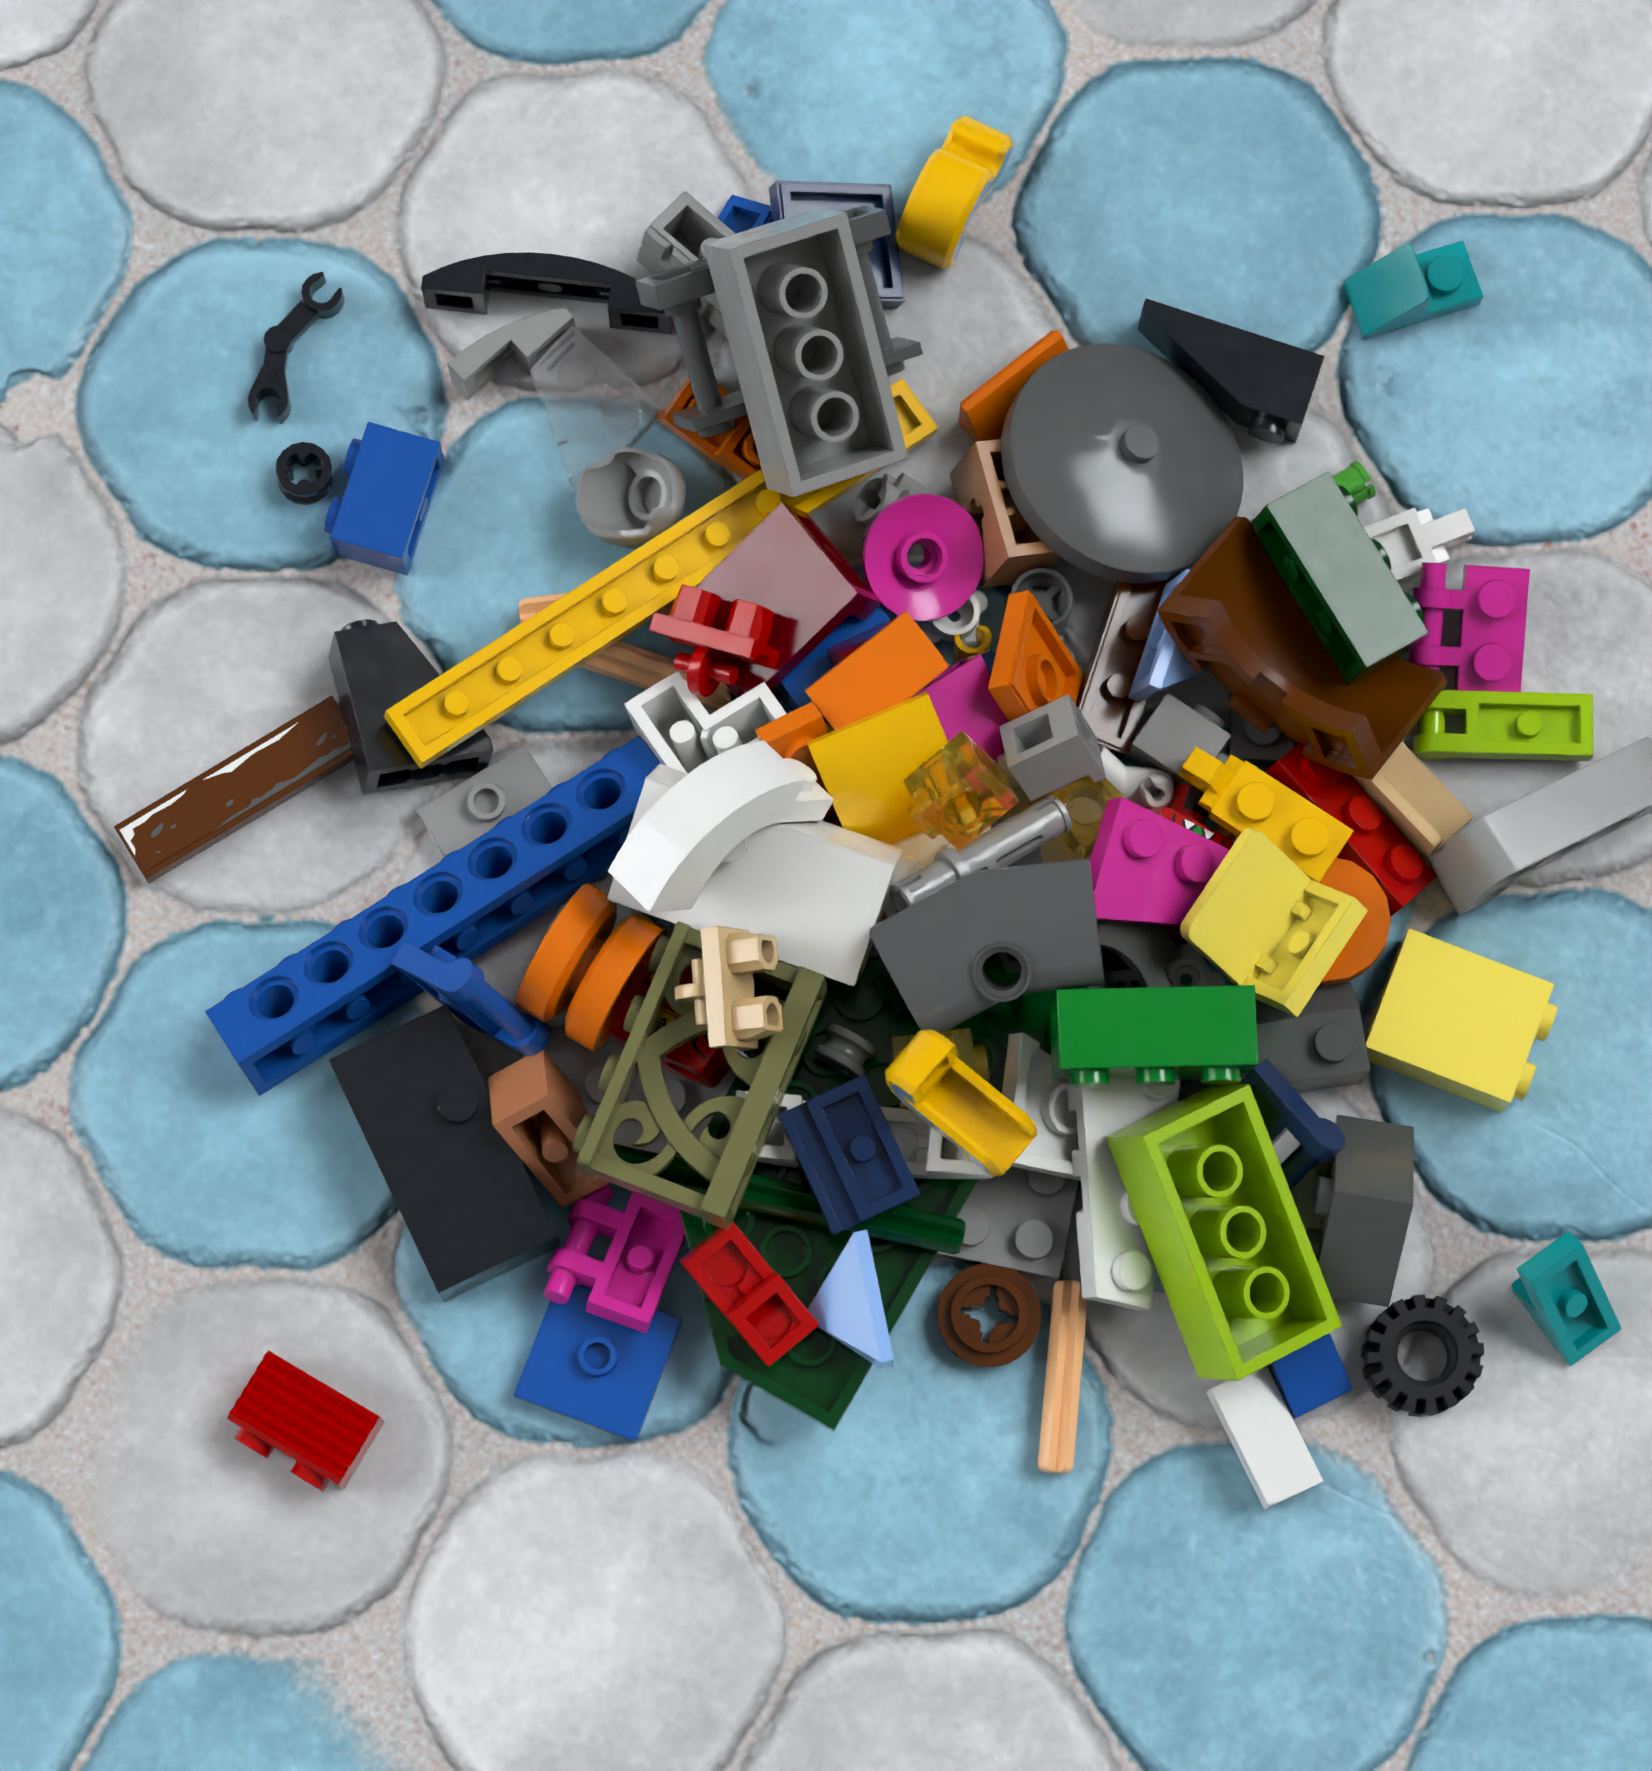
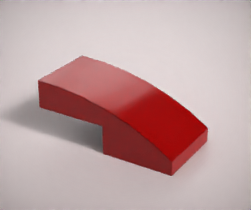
M734 1221L729 1231L723 1228L717 1229L679 1261L767 1367H770L819 1326L815 1318L781 1276L772 1270Z

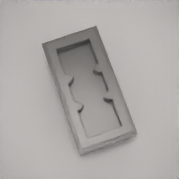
M524 744L416 811L445 857L485 834L502 819L513 816L548 794L552 787Z

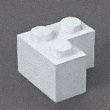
M676 671L624 703L637 735L642 738L660 764L685 773L691 772L702 763L726 750L742 744L759 741L755 729L787 714L768 686L763 682L709 715L697 696L689 691L687 682L679 671Z

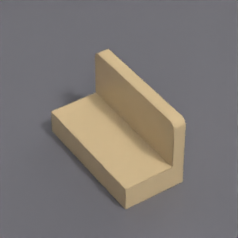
M1403 742L1400 743L1372 780L1353 776L1425 863L1429 856L1458 831L1466 827L1474 817Z

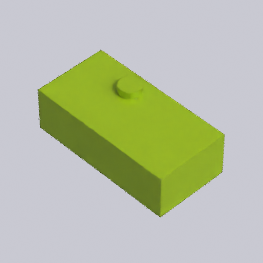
M1249 1084L1209 1086L1105 1137L1198 1378L1238 1381L1342 1327Z

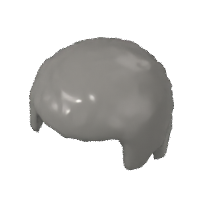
M620 447L615 449L604 460L594 463L582 471L576 484V510L580 515L581 522L597 538L618 547L635 549L679 521L685 508L686 484L681 470L660 453Z

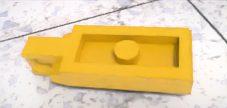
M1195 747L1181 767L1179 777L1204 792L1198 804L1210 812L1209 819L1237 837L1247 828L1262 832L1311 880L1318 883L1321 882L1354 831L1245 760L1243 762L1233 755H1230L1226 762L1223 763L1200 748Z

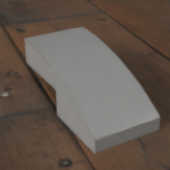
M566 308L544 311L521 318L485 335L447 363L452 383L469 400L513 360L530 376H533L577 337L574 316Z

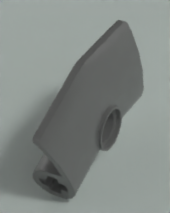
M1086 858L971 872L877 923L869 931V935L891 978L921 1030L930 1029L943 1034L995 1004L1016 999L1021 994L1105 985L1090 860ZM1007 952L1017 958L1020 962L1021 970L1013 980L1006 982L996 981L985 972L983 965L986 959L994 953Z

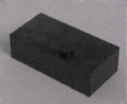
M447 1004L329 1059L437 1292L444 1302L561 1247L556 1232L520 1157L492 1124L488 1089Z

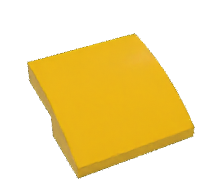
M927 691L806 742L826 790L834 799L832 804L843 828L892 844L975 809Z

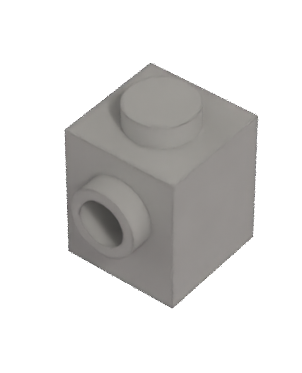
M1167 693L1133 741L1128 759L1140 767L1159 768L1166 772L1172 778L1174 788L1180 784L1191 785L1179 777V773L1193 749L1198 747L1225 763L1228 756L1223 752L1226 750L1231 734L1222 729L1225 726L1224 721L1207 707L1194 703L1190 708Z

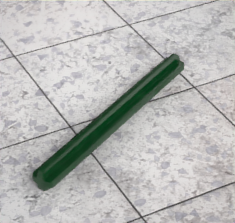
M614 1144L616 1154L623 1161L631 1164L647 1162L659 1154ZM675 1157L670 1165L657 1175V1177L706 1195L710 1186V1182L695 1172L682 1158ZM752 1174L739 1208L828 1227L808 1185ZM898 1206L844 1231L854 1233L867 1230L870 1237L954 1255L958 1254L962 1249L966 1223L960 1218Z

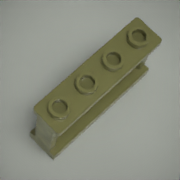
M678 921L671 937L661 935L655 945L648 971L655 973L646 997L637 994L628 1009L623 1031L630 1033L621 1056L611 1054L608 1058L598 1084V1091L605 1093L596 1116L586 1114L582 1119L573 1142L572 1150L579 1153L577 1163L582 1173L594 1178H600L703 1218L705 1222L729 1231L828 990L825 975L802 966L796 968L781 961H778L775 971L753 973L754 978L790 991L786 1001L778 1000L782 1006L783 1030L762 1038L764 1049L755 1058H744L739 1055L735 1048H723L726 1061L732 1071L742 1081L750 1085L746 1098L721 1096L707 1100L694 1108L685 1120L682 1121L667 1092L661 1060L687 1042L708 1034V1026H696L694 1002L675 1001L674 988L680 985L682 974L691 966V960L702 958L701 931ZM667 1005H669L679 1018L658 1029ZM638 1075L640 1076L647 1102L638 1100L628 1101ZM720 1114L729 1120L730 1131L722 1139L711 1137L709 1126L703 1130L699 1141L693 1135L696 1128L712 1115ZM628 1121H636L642 1125L643 1134L636 1142L631 1143L635 1147L650 1145L660 1136L661 1132L668 1143L655 1158L640 1164L627 1163L614 1150V1136L618 1129ZM678 1154L695 1172L710 1182V1186L706 1195L657 1177V1175L666 1169Z

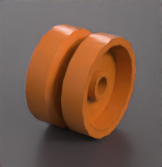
M586 883L571 897L541 941L521 981L515 998L516 1007L544 1023L560 1015L570 1003L565 1017L566 1036L595 1052L610 1038L609 1030L649 976L650 971H648L653 950L660 936H667V928L638 912L623 919L612 932L617 919V903L607 900L608 894L590 883Z

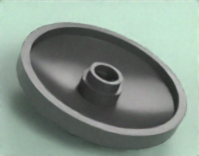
M1091 344L1064 351L1041 365L1016 394L1008 409L1001 436V457L1005 480L1011 497L1029 527L1051 550L1064 560L1088 573L1108 580L1138 584L1154 583L1174 578L1186 569L1191 570L1233 518L1238 515L1243 493V467L1233 430L1224 413L1209 393L1193 377L1160 356L1139 348L1118 344Z

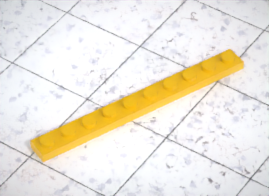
M901 378L890 385L908 453L932 438L936 434L938 426L904 379ZM885 467L795 497L767 489L761 468L385 711L384 718L419 768L422 769L653 618L654 612L662 613L670 608L682 584L696 587L781 502L804 511L811 516Z

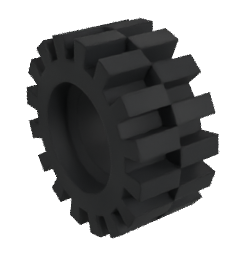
M1425 1294L1413 1295L1406 1300L1402 1298L1377 1316V1319L1369 1326L1365 1334L1367 1336L1366 1341L1361 1347V1358H1364L1365 1367L1362 1368L1364 1378L1371 1381L1374 1387L1371 1389L1373 1394L1378 1399L1380 1397L1385 1399L1389 1403L1387 1407L1396 1412L1403 1410L1409 1412L1408 1416L1420 1417L1423 1414H1430L1432 1416L1442 1413L1468 1396L1475 1387L1473 1385L1476 1379L1481 1376L1484 1365H1480L1481 1356L1485 1353L1484 1344L1479 1343L1476 1336L1480 1331L1475 1322L1470 1324L1463 1316L1466 1313L1464 1309L1459 1305L1452 1307L1446 1304V1298L1439 1296L1433 1299L1425 1298ZM1415 1331H1426L1434 1334L1441 1340L1446 1349L1447 1362L1443 1372L1437 1378L1429 1381H1420L1411 1378L1402 1370L1397 1353L1401 1340L1407 1334Z

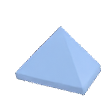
M1186 569L1165 584L1158 608L1188 574L1189 569ZM1156 611L1128 698L1138 702L1209 672L1206 667L1198 673L1192 668L1166 630L1158 611Z
M857 1231L851 1236L807 1310L819 1323V1329L882 1369L893 1366L894 1357L868 1231Z

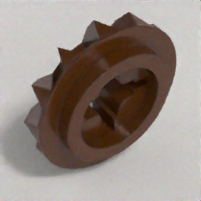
M982 1263L960 1271L948 1282L939 1300L937 1320L940 1335L956 1357L980 1368L1010 1364L1030 1349L1039 1332L1041 1307L1033 1286L1018 1271ZM990 1288L996 1289L995 1300H998L997 1310L1007 1314L1008 1318L1017 1319V1323L1007 1321L1006 1324H996L992 1334L988 1336V1342L985 1343L981 1342L983 1333L980 1332V1321L970 1318V1314L960 1313L961 1309L971 1311V1308H982L985 1298H989Z

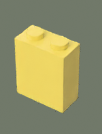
M1409 928L1400 941L1365 1035L1369 1062L1502 1113L1512 1102L1513 1098L1523 1101L1530 1087L1536 1065L1527 1062L1534 1039L1543 1042L1546 1040L1558 1009L1557 1005L1548 1002L1554 984Z

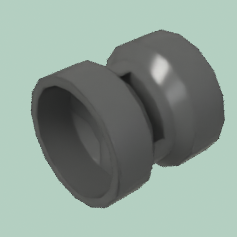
M1036 568L1028 570L1018 577L1012 586L1011 594L1029 590L1038 601L1058 635L1062 636L1068 626L1073 603L1070 584L1063 575L1052 569Z

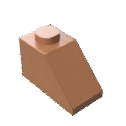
M544 1048L536 1055L526 1056L488 1077L492 1124L562 1208L610 1183L597 1177L585 1175L580 1170L577 1163L579 1153L574 1152L572 1147L579 1125L584 1116L589 1113L575 1086Z

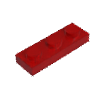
M1298 743L1265 772L1354 830L1337 857L1353 861L1374 876L1387 896L1391 917L1437 876L1352 775L1328 768L1309 758L1303 757L1302 751L1305 745Z

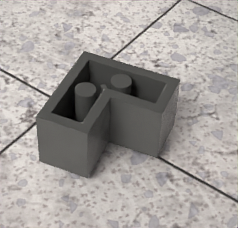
M1337 1114L1335 1124L1343 1132L1345 1145L1331 1160L1320 1161L1315 1166L1314 1176L1319 1178L1314 1197L1313 1215L1321 1216L1319 1229L1307 1228L1306 1233L1331 1298L1389 1307L1413 1208L1414 1127Z

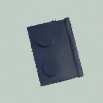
M865 1074L778 1114L777 1118L832 1237L921 1195Z

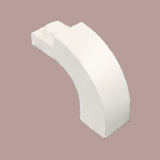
M765 741L742 744L702 763L664 793L629 834L608 872L648 912L692 909L716 867L745 838L764 827L776 823L823 820L834 799L816 782V774L802 762L791 758L783 759Z

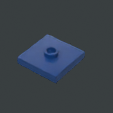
M582 1284L574 1286L566 1304L549 1302L514 1397L637 1443L681 1327L682 1318L656 1310L647 1334L585 1312L592 1288Z

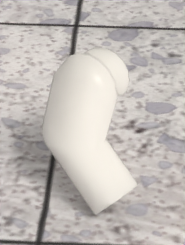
M1099 745L1106 778L1097 781V783L1113 798L1124 797L1146 809L1159 806L1166 807L1171 803L1175 788L1169 774L1159 768L1125 766L1104 745Z

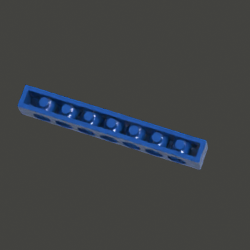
M637 736L625 745L609 751L592 766L570 780L554 786L548 794L513 816L502 819L485 834L463 848L449 853L430 869L408 883L394 888L386 897L353 918L342 921L331 932L298 953L287 956L276 967L243 988L232 991L221 1002L206 1010L205 1013L258 1095L261 1096L424 991L391 964V961L404 942L427 953L436 945L457 959L468 958L472 961L572 897L582 885L586 883L592 884L608 874V869L627 838L645 779L660 764L642 738Z

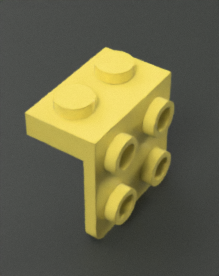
M1247 828L1241 832L1183 919L1180 933L1184 939L1235 985H1255L1256 1000L1298 1018L1368 910L1355 897L1311 880L1262 832Z

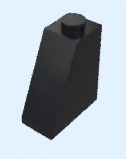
M371 619L358 620L347 624L341 631L334 632L328 657L346 723L362 795L472 776L488 767L494 749L491 738L484 729L420 769L384 718L387 709L440 676L397 621L378 624L377 621Z

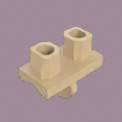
M724 926L700 928L702 958L691 960L693 983L676 986L674 988L675 1001L694 1002L696 1026H708L709 1048H735V1050L739 1051L759 1049L758 1039L768 1037L783 1030L782 1006L777 997H755L753 973L775 971L778 964L777 940L774 936L750 933V930Z

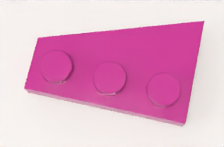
M1124 797L1109 799L1090 858L1097 920L1122 922V924L1178 926L1180 928L1183 919L1229 852V849Z

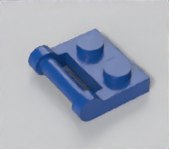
M404 942L391 961L393 966L441 1005L447 1004L450 1012L468 1027L525 1056L536 1055L547 1045L551 1035L550 1027L530 1014H524L484 981V972L468 958L457 959L436 945L427 953Z

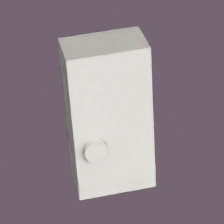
M659 764L646 777L627 837L656 801L688 773ZM822 820L776 823L754 832L724 857L710 876L692 909L648 912L615 878H613L607 900L675 924L680 921L699 931L700 928L724 926L750 930V933L774 936L777 940L778 960L797 967L802 966L823 974L825 977L855 986L865 969L873 945L869 931L872 926L881 921L890 894L889 888L894 883L905 849Z

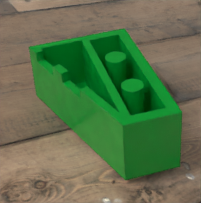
M1255 985L1057 989L1049 998L1052 1077H1069L1070 1087L1093 1088L1108 1086L1109 1078L1135 1079V1085L1137 1086L1175 1084V1079L1201 1080L1202 1084L1207 1085L1234 1084L1241 1082V1078L1258 1065Z

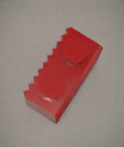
M269 1350L257 1366L255 1373L251 1376L247 1386L243 1389L241 1396L237 1399L227 1417L228 1420L240 1427L234 1438L235 1440L267 1459L273 1449L276 1448L296 1460L290 1471L292 1474L322 1492L325 1491L330 1481L345 1489L385 1422L377 1414Z

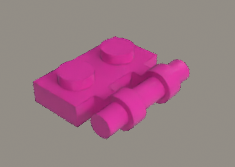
M1422 562L1420 587H1414L1413 597L1417 600L1423 611L1424 625L1429 633L1409 651L1408 662L1439 670L1440 665L1456 666L1454 690L1521 692L1530 569L1464 565L1462 590L1445 589L1447 564ZM1444 608L1460 609L1458 646L1441 645Z
M605 1185L584 1196L583 1199L574 1202L567 1219L571 1228L563 1247L555 1249L546 1268L550 1278L543 1294L554 1303L566 1304L574 1286L582 1284L590 1287L592 1291L587 1300L585 1312L647 1334L686 1239L680 1212L677 1208L636 1192H632L625 1212L608 1207L613 1190L610 1186ZM603 1235L613 1239L604 1262L587 1256L595 1236Z

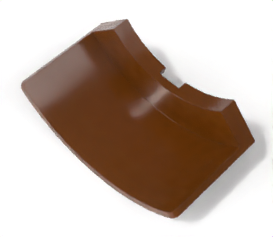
M1236 516L1157 609L1166 630L1192 668L1198 673L1206 667L1232 694V697L1226 703L1264 734L1273 726L1290 738L1305 745L1302 751L1303 757L1352 776L1372 780L1447 684L1442 671L1396 658L1348 685L1264 550L1249 519L1246 517Z

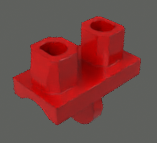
M682 584L672 605L670 615L654 612L649 631L668 636L675 643L696 648L693 654L679 652L674 660L675 670L687 673V685L692 694L709 697L718 688L720 682L728 685L736 683L739 670L735 666L725 664L726 657L775 670L781 651L767 645L771 634L774 611L759 604L734 599L725 631L715 629L712 626L721 597L703 589Z

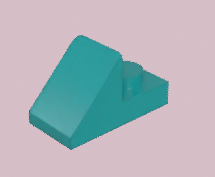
M1463 240L1419 254L1415 253L1412 243L1403 245L1348 277L1343 283L1363 340L1480 305L1483 299L1480 285Z
M1569 1231L1516 1268L1520 1277L1511 1285L1514 1294L1568 1365L1572 1366L1622 1329L1584 1245Z

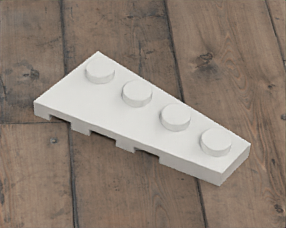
M1109 1078V1085L1103 1087L1076 1088L1070 1087V1084H1067L1069 1111H1076L1079 1145V1150H1072L1073 1177H1079L1081 1181L1083 1209L1076 1213L1082 1298L1133 1310L1151 1309L1156 1267L1105 1137L1178 1102L1181 1080L1175 1079V1084L1165 1086L1135 1085V1079Z

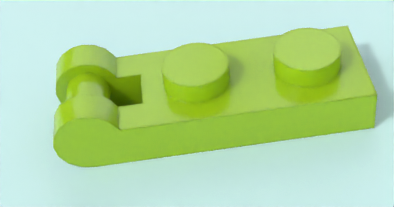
M1442 690L1420 718V734L1413 737V753L1418 759L1422 760L1478 758L1590 761L1594 756L1593 694ZM1463 715V734L1445 733V716Z

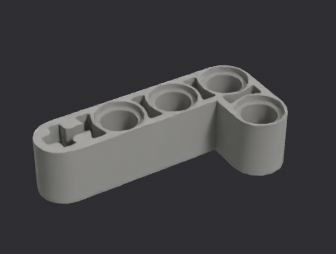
M1650 737L1634 742L1486 814L1458 831L1429 856L1427 861L1458 914L1467 913L1488 902L1510 887L1520 877L1651 813L1652 741Z

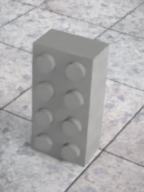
M819 207L703 244L767 489L795 497L908 459L847 213Z

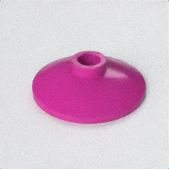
M912 494L905 496L883 509L870 526L862 552L863 571L869 588L880 599L881 605L898 616L907 610L911 617L917 621L939 619L959 609L971 597L978 586L984 566L982 536L971 515L953 500L934 494ZM919 544L923 548L924 558L920 565L912 567L908 562L907 554L913 545Z

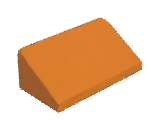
M1058 330L1050 331L960 402L958 425L974 443L1001 439L1008 409L1022 386L1041 365L1056 355L1069 350Z
M905 610L806 688L805 692L833 729L836 730L911 698L950 665L907 610Z

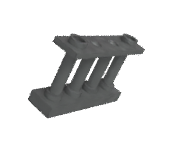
M862 205L844 212L847 213L887 375L891 376L905 369L903 361L922 355L923 351L918 341L901 337L891 339L868 252L873 249L871 240L892 233L885 209ZM707 257L636 280L635 284L641 305L664 310L665 316L673 317L697 405L672 413L675 426L693 432L698 431L699 437L715 436L735 428L734 419L747 415L742 391L739 390L722 397L720 396L697 309L702 306L700 297L715 293Z

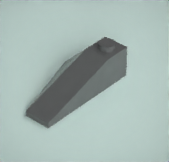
M1350 982L1328 986L1319 985L1298 1018L1255 999L1258 1064L1267 1058L1297 1093L1361 1084L1370 1073L1360 1008ZM1181 1080L1178 1101L1209 1086L1217 1085L1202 1084L1201 1080ZM1238 1083L1224 1085H1237Z

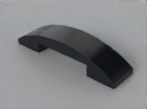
M532 252L501 253L462 260L422 276V295L425 307L429 309L487 315L490 291L604 303L608 304L610 328L672 334V316H665L664 310L641 305L635 281L638 279L602 264L576 257Z

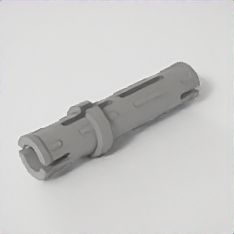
M1049 794L1031 805L1028 809L982 833L967 844L961 845L956 849L947 847L936 853L934 862L913 875H909L899 882L890 885L889 893L898 912L971 872L1007 867L1046 842L1069 832L1072 828V821L1066 807L1060 799H1055L1054 795Z

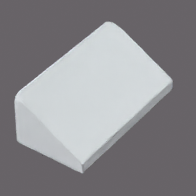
M1267 1366L1238 1381L1226 1380L1206 1392L1264 1510L1323 1482Z

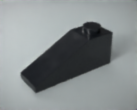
M1145 299L1137 329L1174 365L1193 377L1209 393L1228 417L1236 424L1248 428L1247 431L1251 436L1268 443L1279 444L1283 440L1296 443L1325 356L1150 299Z

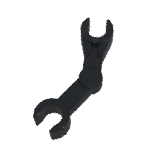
M323 272L312 274L305 280L301 291L303 299L277 326H273L265 332L264 344L266 349L263 366L248 395V407L255 421H258L259 403L267 396H275L280 399L277 410L280 424L284 423L289 417L291 402L286 368L288 355L293 349V344L318 318L327 319L334 317L344 305L345 298L342 288H339L328 302L317 303L312 299L315 291L326 283Z

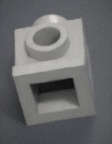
M1069 694L999 726L1005 753L997 757L1000 770L1009 787L1013 791L1022 788L1030 801L1054 790L1065 788L1070 783L1087 775H1090L1094 783L1106 778L1097 737Z

